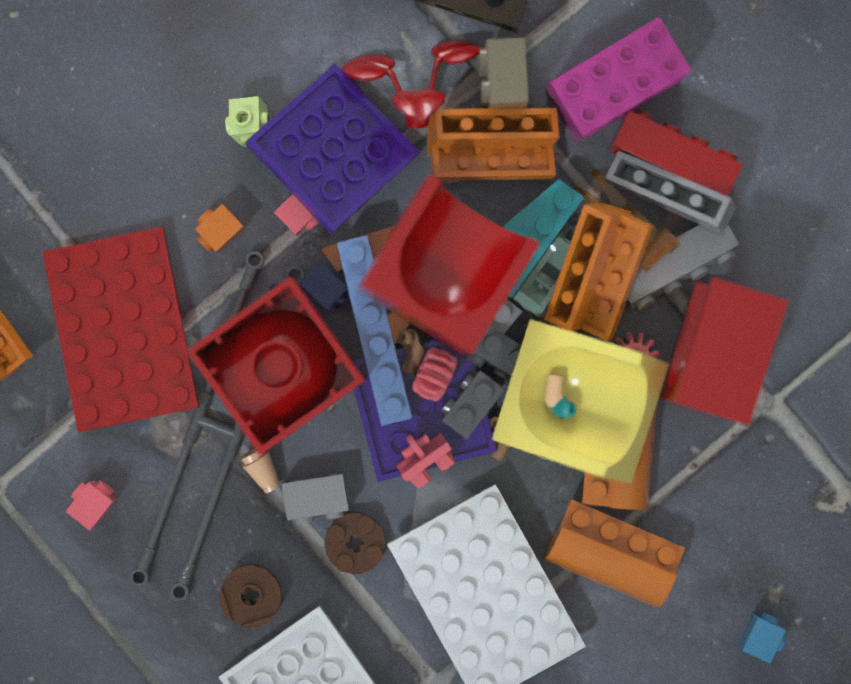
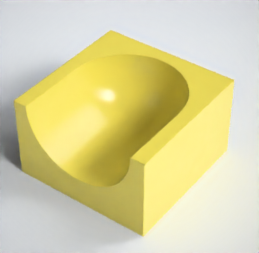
M530 319L492 440L603 478L632 483L669 363L634 350ZM548 374L564 376L562 394L576 405V413L572 418L561 419L546 405L545 393Z

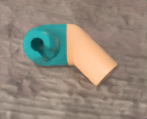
M548 374L545 393L546 405L557 417L561 419L572 418L576 413V405L562 394L564 376Z

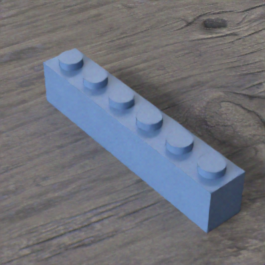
M368 236L338 242L337 247L381 425L412 419L386 308L356 289L374 260Z

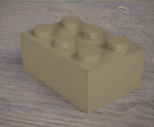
M525 38L486 40L485 49H480L478 58L479 77H485L480 89V107H486V109L526 108L528 104Z

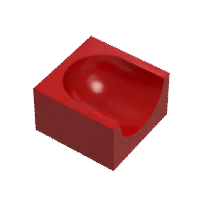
M430 174L421 182L356 289L461 355L473 354L540 243L530 237L515 234L481 216L455 198L443 187L441 180Z
M292 277L286 279L186 350L259 455L273 448L368 380L300 283Z
M711 278L710 285L694 281L659 398L750 426L788 301L716 278Z

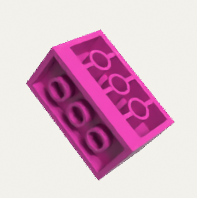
M660 17L551 81L545 93L554 108H557V113L577 145L622 118L629 110L637 109L677 85L692 71Z

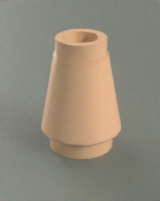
M253 448L241 457L244 463L242 467L265 493H269L281 485L269 451L259 455L257 450Z

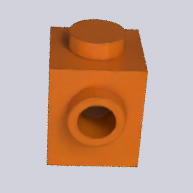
M223 204L214 212L209 209L197 220L200 225L195 228L200 234L196 238L198 242L208 252L214 249L218 253L246 229Z

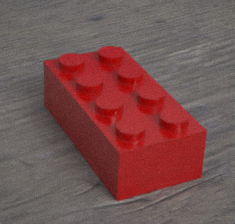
M636 109L635 112L629 110L623 116L607 151L617 155L619 150L728 197L743 164L736 161L738 158L736 155L722 149L718 153L708 148L709 143L699 137L692 136L689 139L681 135V129L672 124L664 122L662 126L651 121L653 116L643 110Z

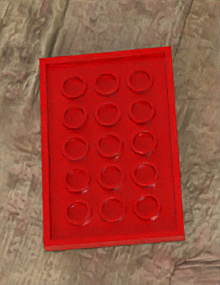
M164 227L42 252L78 433L200 408L191 359L186 351L188 350V344Z

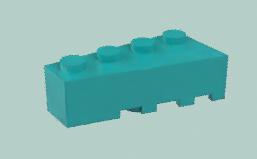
M560 179L503 226V228L515 234L530 237L540 243L509 293V299L516 293L584 198Z

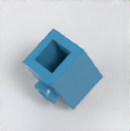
M763 612L761 616L752 613L737 646L742 651L771 664L775 653H779L785 645L786 635L784 633L786 630L778 624L779 618Z

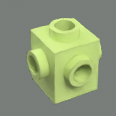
M259 96L229 99V116L225 119L228 135L241 146L247 147L245 145L246 141L272 119L270 112H268V106Z

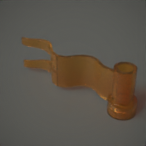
M595 169L590 172L613 206L632 212L631 216L651 224L638 209L630 205L603 175ZM577 185L573 188L584 197L583 200L587 204L602 203L594 195ZM655 227L653 228L639 266L643 271L647 272L668 252L672 253L681 245L667 228L663 227L659 231Z

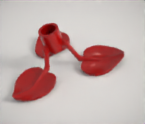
M460 39L445 40L434 45L431 49V54L437 58L434 60L428 89L419 91H402L395 72L392 70L395 66V60L385 55L369 54L357 57L346 63L341 70L346 76L360 81H372L380 79L385 75L389 76L397 92L392 97V104L405 114L407 127L420 129L428 126L430 116L445 103V95L434 89L439 65L443 62L452 65L467 62L478 56L480 49H484V47L474 42Z

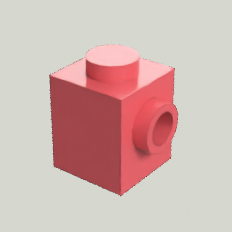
M293 194L274 212L297 236L305 228L311 231L319 223Z
M93 480L88 482L87 485L82 482L71 495L74 501L65 512L90 531L98 525L117 501V498L112 495L114 490L101 480L98 483Z

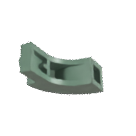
M568 223L543 254L513 298L524 309L531 311L538 317L552 298L575 232V228Z

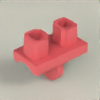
M441 432L432 439H429L425 434L418 440H415L409 434L405 438L410 445L401 451L404 459L398 462L396 467L406 482L410 480L420 489L432 479L425 468L435 462L440 470L443 471L454 465L455 461L450 452L452 448Z

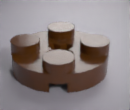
M345 513L344 517L336 518L328 528L324 540L325 552L329 561L341 572L350 574L368 572L383 557L386 547L384 530L375 519L364 513ZM356 534L357 539L363 538L364 544L360 545L359 551H354L353 548L347 547L346 543L350 542L351 535Z
M250 564L238 567L223 582L219 596L220 605L224 614L230 620L241 624V626L252 628L264 625L272 619L279 609L282 599L280 583L276 576L264 566ZM246 588L258 591L259 596L256 597L255 604H251L249 600L243 599L242 595L247 593Z

